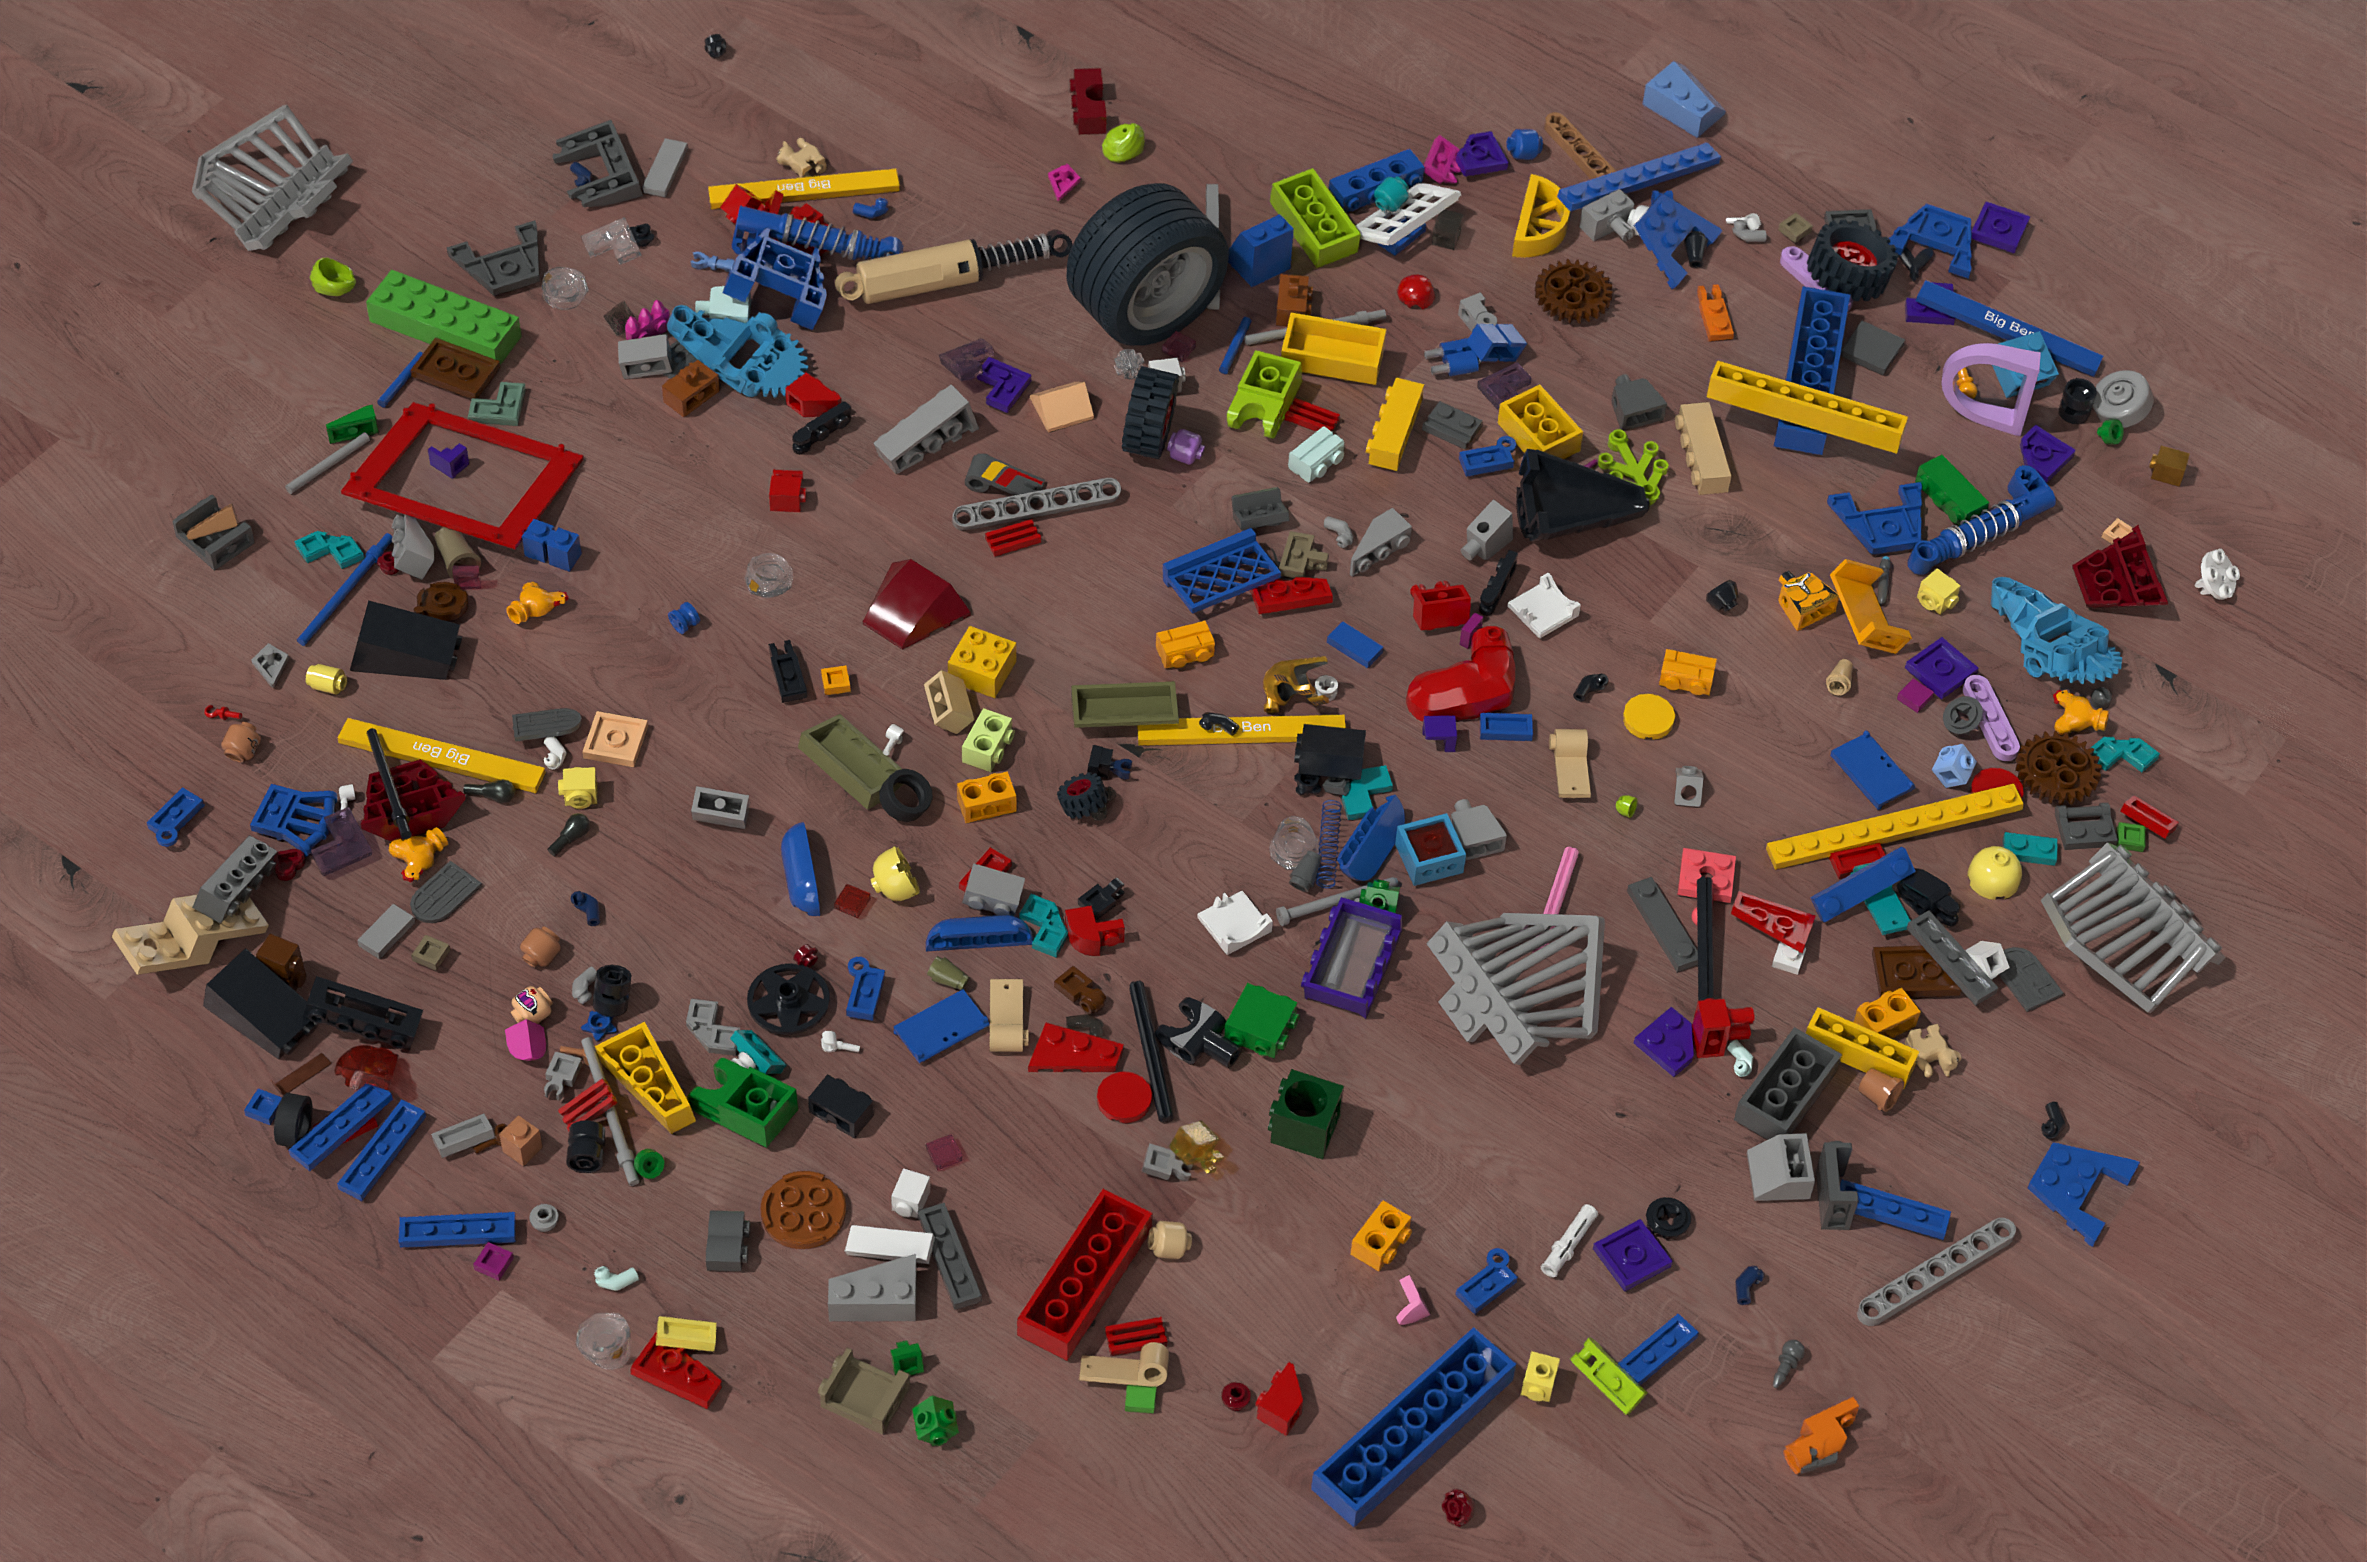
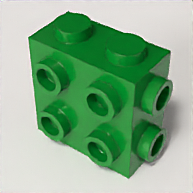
M1247 983L1225 1024L1224 1037L1239 1046L1255 1051L1261 1056L1275 1059L1279 1049L1283 1051L1287 1045L1289 1030H1294L1300 1017V1014H1297L1298 1002L1293 1001L1288 996L1270 992L1262 986Z

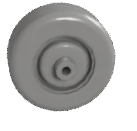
M2122 370L2107 375L2096 385L2097 394L2093 408L2102 423L2106 420H2119L2123 428H2127L2139 423L2149 414L2153 406L2154 396L2148 381L2143 375L2135 371Z

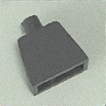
M1626 374L1616 379L1611 402L1621 430L1625 431L1664 420L1667 403L1647 379L1641 378L1631 381Z

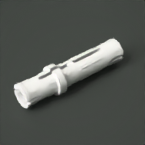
M1587 1204L1582 1206L1560 1241H1556L1553 1244L1552 1252L1544 1264L1541 1265V1270L1544 1274L1554 1278L1564 1263L1573 1257V1250L1595 1218L1598 1217V1212L1594 1207Z

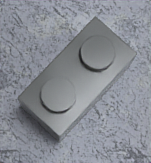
M666 334L618 341L619 366L624 379L672 372V354Z
M696 786L691 810L692 818L696 821L745 829L750 808L749 795Z
M973 863L962 903L969 905L973 909H984L994 912L996 915L1014 916L1025 878Z

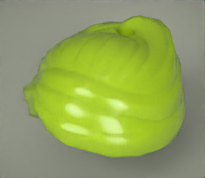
M1131 123L1122 124L1110 130L1102 143L1104 156L1112 162L1119 163L1141 154L1145 145L1142 127Z
M328 257L317 260L313 265L310 280L316 292L329 296H342L349 293L355 287L356 280L348 266Z

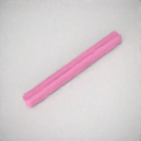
M1570 846L1565 848L1543 914H1559L1578 858L1579 851L1576 848ZM1547 943V944H1545V945H1543V946H1541V947H1539V948L1533 950L1532 953H1534V952L1538 951L1539 949L1545 947V946L1548 945L1549 943Z

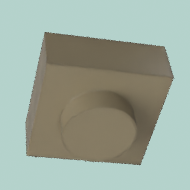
M1794 213L1779 224L1778 230L1796 243L1812 232L1813 225L1797 213Z
M425 935L412 953V960L437 971L450 952V946L445 942Z

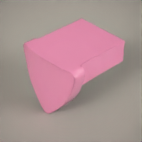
M1408 1275L1400 1279L1399 1281L1410 1304L1397 1315L1396 1319L1399 1325L1414 1323L1430 1316L1418 1287L1411 1276Z

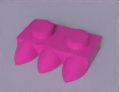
M1439 135L1434 139L1424 163V173L1439 184L1442 182L1457 183V179L1452 172H1461L1456 162L1457 153L1460 149Z
M655 300L651 313L648 309L643 308L639 314L638 321L632 316L629 317L625 326L626 340L658 336L667 331V322L670 318L669 310L664 307L660 300Z

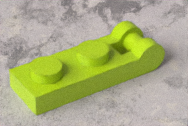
M1589 1337L1583 1344L1585 1347L1580 1353L1576 1352L1570 1360L1625 1415H1629L1648 1393L1602 1349L1598 1342ZM1594 1355L1598 1360L1591 1366L1588 1360Z

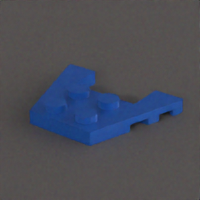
M1663 193L1656 198L1634 224L1648 251L1652 250L1659 261L1657 263L1658 268L1666 273L1669 279L1667 283L1671 289L1675 288L1688 273L1671 256L1690 231L1704 233L1708 240V247L1723 231L1718 226Z
M1925 204L1908 219L1904 226H1899L1889 238L1891 240L1889 245H1895V253H1898V255H1902L1908 240L1953 254L1955 256L1948 272L1968 279L1970 277L1971 218Z
M1921 482L1899 485L1898 493L1903 503L1902 506L1860 512L1857 511L1850 492L1828 495V505L1871 555L1914 549L1915 545L1921 541Z
M2053 1142L2032 1177L2028 1189L2053 1212L2057 1211L2067 1220L2066 1224L2073 1231L2077 1230L2085 1237L2084 1241L2093 1247L2105 1226V1222L2080 1210L2083 1202L2100 1173L2128 1186L2140 1162Z

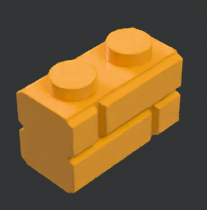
M1206 620L1156 633V649L1165 669L1170 667L1181 668L1186 663L1194 661L1205 662L1210 657H1214L1215 641L1209 631Z
M1666 649L1659 685L1665 686L1669 690L1680 689L1690 691L1694 695H1710L1717 659Z

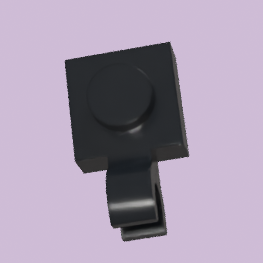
M1115 878L1104 888L1096 884L1078 898V905L1080 907L1092 906L1095 921H1097L1114 908L1116 900L1125 894L1121 889L1124 887V883Z

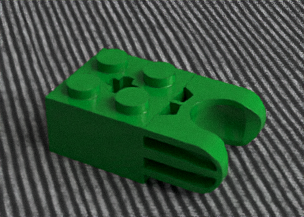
M726 1058L718 1059L713 1065L716 1081L723 1086L712 1090L695 1087L687 1096L691 1109L697 1114L767 1148L798 1111L796 1089L752 1067L747 1069Z

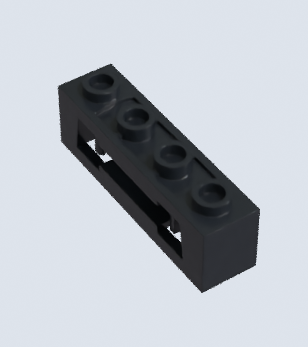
M316 976L303 1017L310 1019L314 1023H324L336 1027L343 1032L362 1035L368 1040H378L390 1044L397 1049L410 1050L423 1010ZM327 989L343 993L345 997L327 992ZM390 1008L405 1013L407 1015L403 1016L397 1013L390 1012L388 1010Z

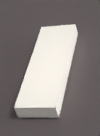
M851 1225L845 1252L851 1256L896 1260L916 1254L917 1263L929 1264L935 1237L932 1233Z

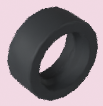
M910 769L896 770L886 779L879 791L883 809L892 818L903 822L917 820L930 807L933 800L929 782L922 774ZM896 783H901L911 787L919 799L918 806L912 808L900 803L893 792V786Z
M286 1093L282 1097L274 1123V1140L277 1145L292 1147L309 1133L313 1114L310 1096Z

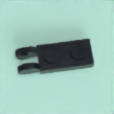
M843 401L805 424L798 432L793 433V451L798 455H802L804 452L810 451L811 445L815 442L823 441L832 432L846 427L851 422V407L849 404Z
M1509 550L1505 558H1500L1496 568V576H1491L1487 588L1483 589L1479 612L1483 616H1490V614L1494 613L1516 570L1517 552Z
M784 641L786 654L778 655L777 647L774 643L768 644L771 665L782 703L807 698V689L797 654L793 651L791 641Z

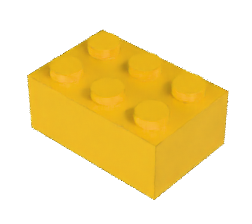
M1540 384L1500 403L1497 423L1508 436L1515 439L1516 444L1524 453L1527 449L1540 450L1565 459L1580 452L1583 431Z

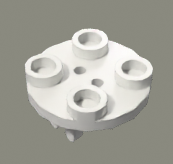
M2222 549L2206 553L2201 564L2202 579L2196 581L2195 587H2203L2200 592L2202 595L2211 594L2216 599L2223 600L2232 597L2235 592L2236 580L2240 578L2238 568L2232 565Z

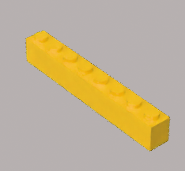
M1718 360L1710 377L1707 398L1896 454L1903 439L1908 416Z

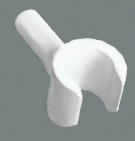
M1755 213L1742 218H1726L1727 224H1734L1736 220H1745L1749 230H1756L1761 225L1759 216Z
M892 724L886 732V738L890 739L883 750V754L886 756L889 755L894 745L901 744L903 737L901 735L904 730L895 724Z
M353 784L339 788L341 800L339 820L343 822L346 821L347 801L356 800Z
M825 1031L822 1033L821 1045L825 1052L829 1053L836 1049H844L859 1053L860 1046L837 1041L835 1032Z

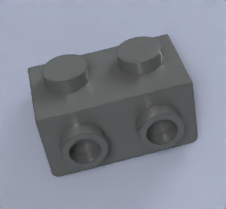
M1278 487L1233 495L1231 497L1233 519L1241 530L1250 528L1256 530L1258 527L1266 525L1278 526L1282 522L1289 521V512L1281 502V490Z

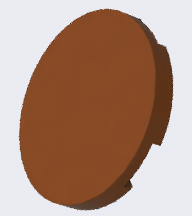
M796 1171L782 1176V1179L773 1184L769 1190H766L761 1201V1219L766 1232L776 1242L789 1248L811 1249L829 1242L841 1230L846 1218V1201L842 1190L832 1181L825 1178V1175L813 1171Z

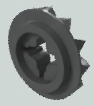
M1963 696L1956 698L1945 708L1943 723L1949 732L1955 733L1958 736L1960 734L1969 735L1970 731L1978 729L1980 721H1984V709L1979 701L1973 697ZM1958 712L1967 714L1969 720H1961Z

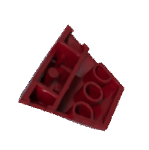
M2139 525L2132 528V532L2121 539L2119 537L2114 539L2113 544L2105 549L2096 550L2072 565L2086 607L2111 609L2144 605H2168L2162 585L2158 581L2146 550V543Z
M908 559L891 564L863 619V625L903 650L929 637L930 632L940 627L945 629L950 626V622L960 617L965 619L971 616V612L949 582L914 560Z
M421 759L390 768L402 807L407 811L410 819L408 824L412 836L424 834L435 827L439 829L446 827L466 799L463 792L454 790L449 781L444 782L439 778L438 773ZM380 772L369 774L366 790L367 800L363 808L364 818L361 820V829L391 842L397 839L404 840L401 838L398 827L393 823L391 817L393 811Z

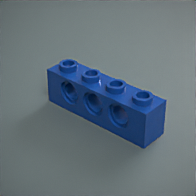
M1407 149L1330 179L1329 191L1344 212L1348 213L1365 205L1375 203L1374 191L1387 177H1399L1406 182L1409 188L1418 183H1423L1424 165L1411 149Z

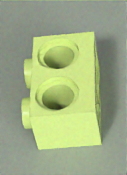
M983 708L962 745V762L991 772L995 764L1001 762L1006 744L1010 745L1013 740L1015 730L1012 729V718Z

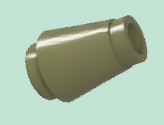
M939 956L934 959L927 972L932 981L959 990L965 988L970 978L946 957L942 959Z

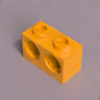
M1008 771L957 783V800L965 823L1016 812V793Z
M1900 988L1893 992H1885L1879 999L1871 1003L1865 1002L1861 1004L1856 1010L1854 1023L1891 1039L1916 1027L1921 1011L1903 988Z
M1382 1200L1353 1238L1350 1255L1380 1271L1385 1263L1389 1265L1393 1261L1399 1244H1405L1411 1236V1216ZM1389 1225H1390V1226H1394V1227H1396V1228L1390 1229V1228H1387L1386 1226H1389ZM1370 1246H1379L1380 1249H1374Z

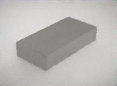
M392 904L357 940L359 947L380 959L415 923L414 916Z
M485 1114L431 1134L433 1142L442 1158L495 1138L493 1128Z

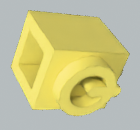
M1936 569L1921 581L1917 598L1927 610H1934L1938 614H1942L1948 608L1952 609L1959 601L1958 593L1961 585L1939 569Z
M595 767L563 769V779L558 780L559 795H564L565 806L583 809L592 804H597Z
M1532 1351L1521 1395L1527 1396L1534 1401L1543 1400L1549 1402L1560 1359Z

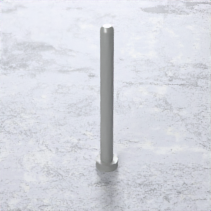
M1397 878L1385 879V881L1390 882L1389 886L1396 887L1398 885ZM1367 885L1290 909H1286L1284 906L1276 908L1278 922L1281 926H1285L1290 923V919L1336 906L1341 897L1349 900L1360 898L1361 889H1367Z

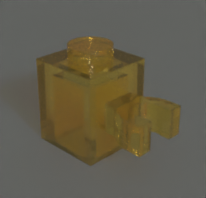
M1202 1120L1181 1126L1169 1145V1148L1186 1166L1200 1162L1207 1174L1214 1173L1217 1169L1213 1165L1212 1160L1215 1163L1222 1161L1224 1158L1219 1151L1214 1150L1219 1138Z

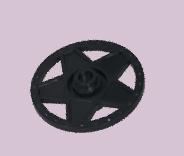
M792 963L776 965L761 972L751 983L747 994L748 1010L753 1020L765 1030L781 1035L799 1034L813 1028L824 1018L830 1003L828 986L820 974L807 966ZM785 971L799 972L789 980L776 974ZM814 980L822 989L824 999L809 992ZM762 982L768 994L753 1002L754 993ZM818 1013L810 1021L798 1026L801 1014ZM777 1015L781 1027L768 1023L760 1016Z

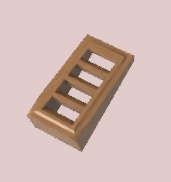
M233 503L187 531L188 540L237 527L239 520Z

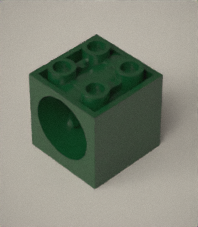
M1291 1069L1288 1078H1282L1278 1089L1280 1097L1278 1101L1273 1100L1269 1111L1271 1119L1267 1130L1271 1132L1270 1143L1323 1160L1341 1116L1344 1086ZM1298 1110H1306L1313 1112L1316 1115L1311 1117H1302L1294 1114L1293 1112Z

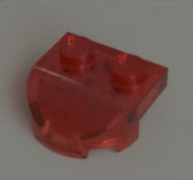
M370 1045L355 1046L338 1059L334 1072L336 1076L342 1075L345 1078V1085L358 1091L361 1082L388 1090L399 1055L387 1048H377Z

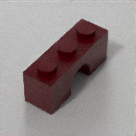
M1101 68L1074 69L1073 79H1069L1070 93H1074V95H1071V108L1076 109V111H1073V126H1078V135L1106 134L1107 115L1105 101H1103Z

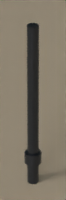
M371 728L366 734L393 811L391 814L393 823L398 827L401 838L409 839L412 833L408 824L410 821L408 813L402 807L377 730Z

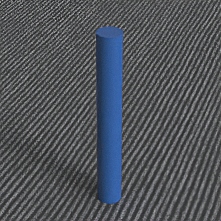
M1248 317L1242 318L1221 363L1219 371L1222 374L1228 373L1251 324V319Z
M422 352L417 353L377 400L379 406L384 408L411 377L410 370L422 356Z

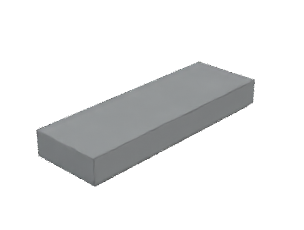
M664 139L642 186L643 193L666 197L687 152V143Z

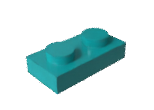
M2004 832L2002 847L2012 851L2020 862L2056 865L2057 838Z
M735 1030L730 1039L737 1045V1050L740 1053L744 1052L749 1055L758 1071L764 1074H781L786 1067V1064L752 1030Z

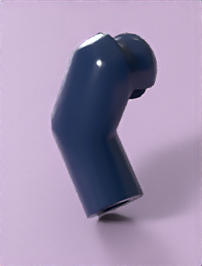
M575 891L571 895V903L577 909L586 913L589 926L599 925L601 922L597 899L587 893Z
M1749 1266L1735 1280L1737 1303L1739 1305L1751 1303L1750 1287L1753 1283L1759 1284V1281H1763L1764 1272L1762 1269H1758L1757 1266Z

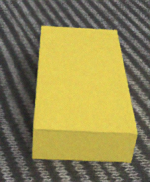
M659 1316L656 1345L714 1352L716 1323Z

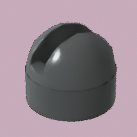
M2104 687L2095 689L2090 697V704L2095 709L2103 708L2105 710L2112 701L2111 692Z

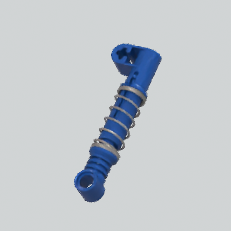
M743 206L739 208L732 241L733 251L740 255L750 244L757 240L758 235L766 228H770L768 237L776 238L781 243L786 244L789 241L792 246L797 243L804 245L805 249L810 246L818 248L819 251L821 249L828 250L830 255L834 252H842L843 258L848 254V259L853 260L862 258V256H865V259L868 260V257L876 259L903 253V243L896 237L889 236L881 239L880 242L876 237L875 240H872V236H869V239L866 238L867 235H864L858 229H854L853 233L848 235L844 226L838 229L832 227L831 223L828 226L821 225L819 220L816 223L808 222L806 217L803 220L795 219L793 214L784 213L783 215H778ZM744 231L749 232L748 240L743 239Z
M2027 465L2019 466L2007 486L2010 495L2014 498L2013 500L2001 501L1997 505H1993L1992 510H1983L1980 516L1973 515L1970 521L1962 520L1960 526L1952 525L1943 530L1940 536L1934 539L1919 541L1908 558L1907 565L1909 569L1918 575L1927 574L1933 566L1949 558H1960L1965 552H1972L1976 547H1982L1986 541L1992 542L1996 537L2004 536L2007 531L2016 530L2021 526L2022 522L2055 506L2056 498L2052 489L2033 467Z

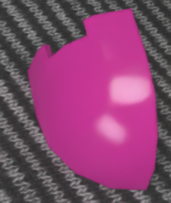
M525 1019L505 1029L509 1052L515 1058L533 1061L544 1056L546 1051L544 1027Z

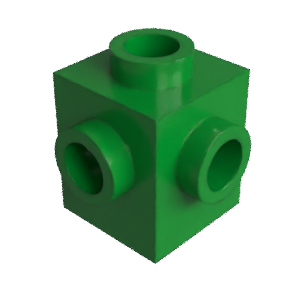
M1376 879L1373 883L1368 882L1367 889H1361L1359 903L1396 913L1400 887L1389 886L1390 882ZM1379 897V898H1381L1383 901H1382V902H1378V901H1376L1375 898Z
M932 1395L912 1408L918 1440L939 1446L947 1443L948 1439L959 1433L952 1401Z

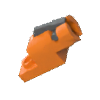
M1854 1397L1804 1420L1800 1431L1801 1436L1786 1445V1449L1783 1450L1785 1459L1795 1474L1800 1472L1806 1473L1837 1462L1838 1454L1844 1449L1847 1440L1843 1428L1854 1423L1859 1409V1404Z

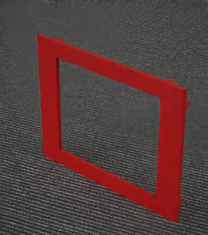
M412 402L408 408H403V415L356 472L350 473V480L341 489V494L516 550L522 542V535L532 520H538L584 460V455L565 450L564 444H559L558 447L437 410L433 403L429 404L428 407ZM428 423L550 461L500 527L376 488Z

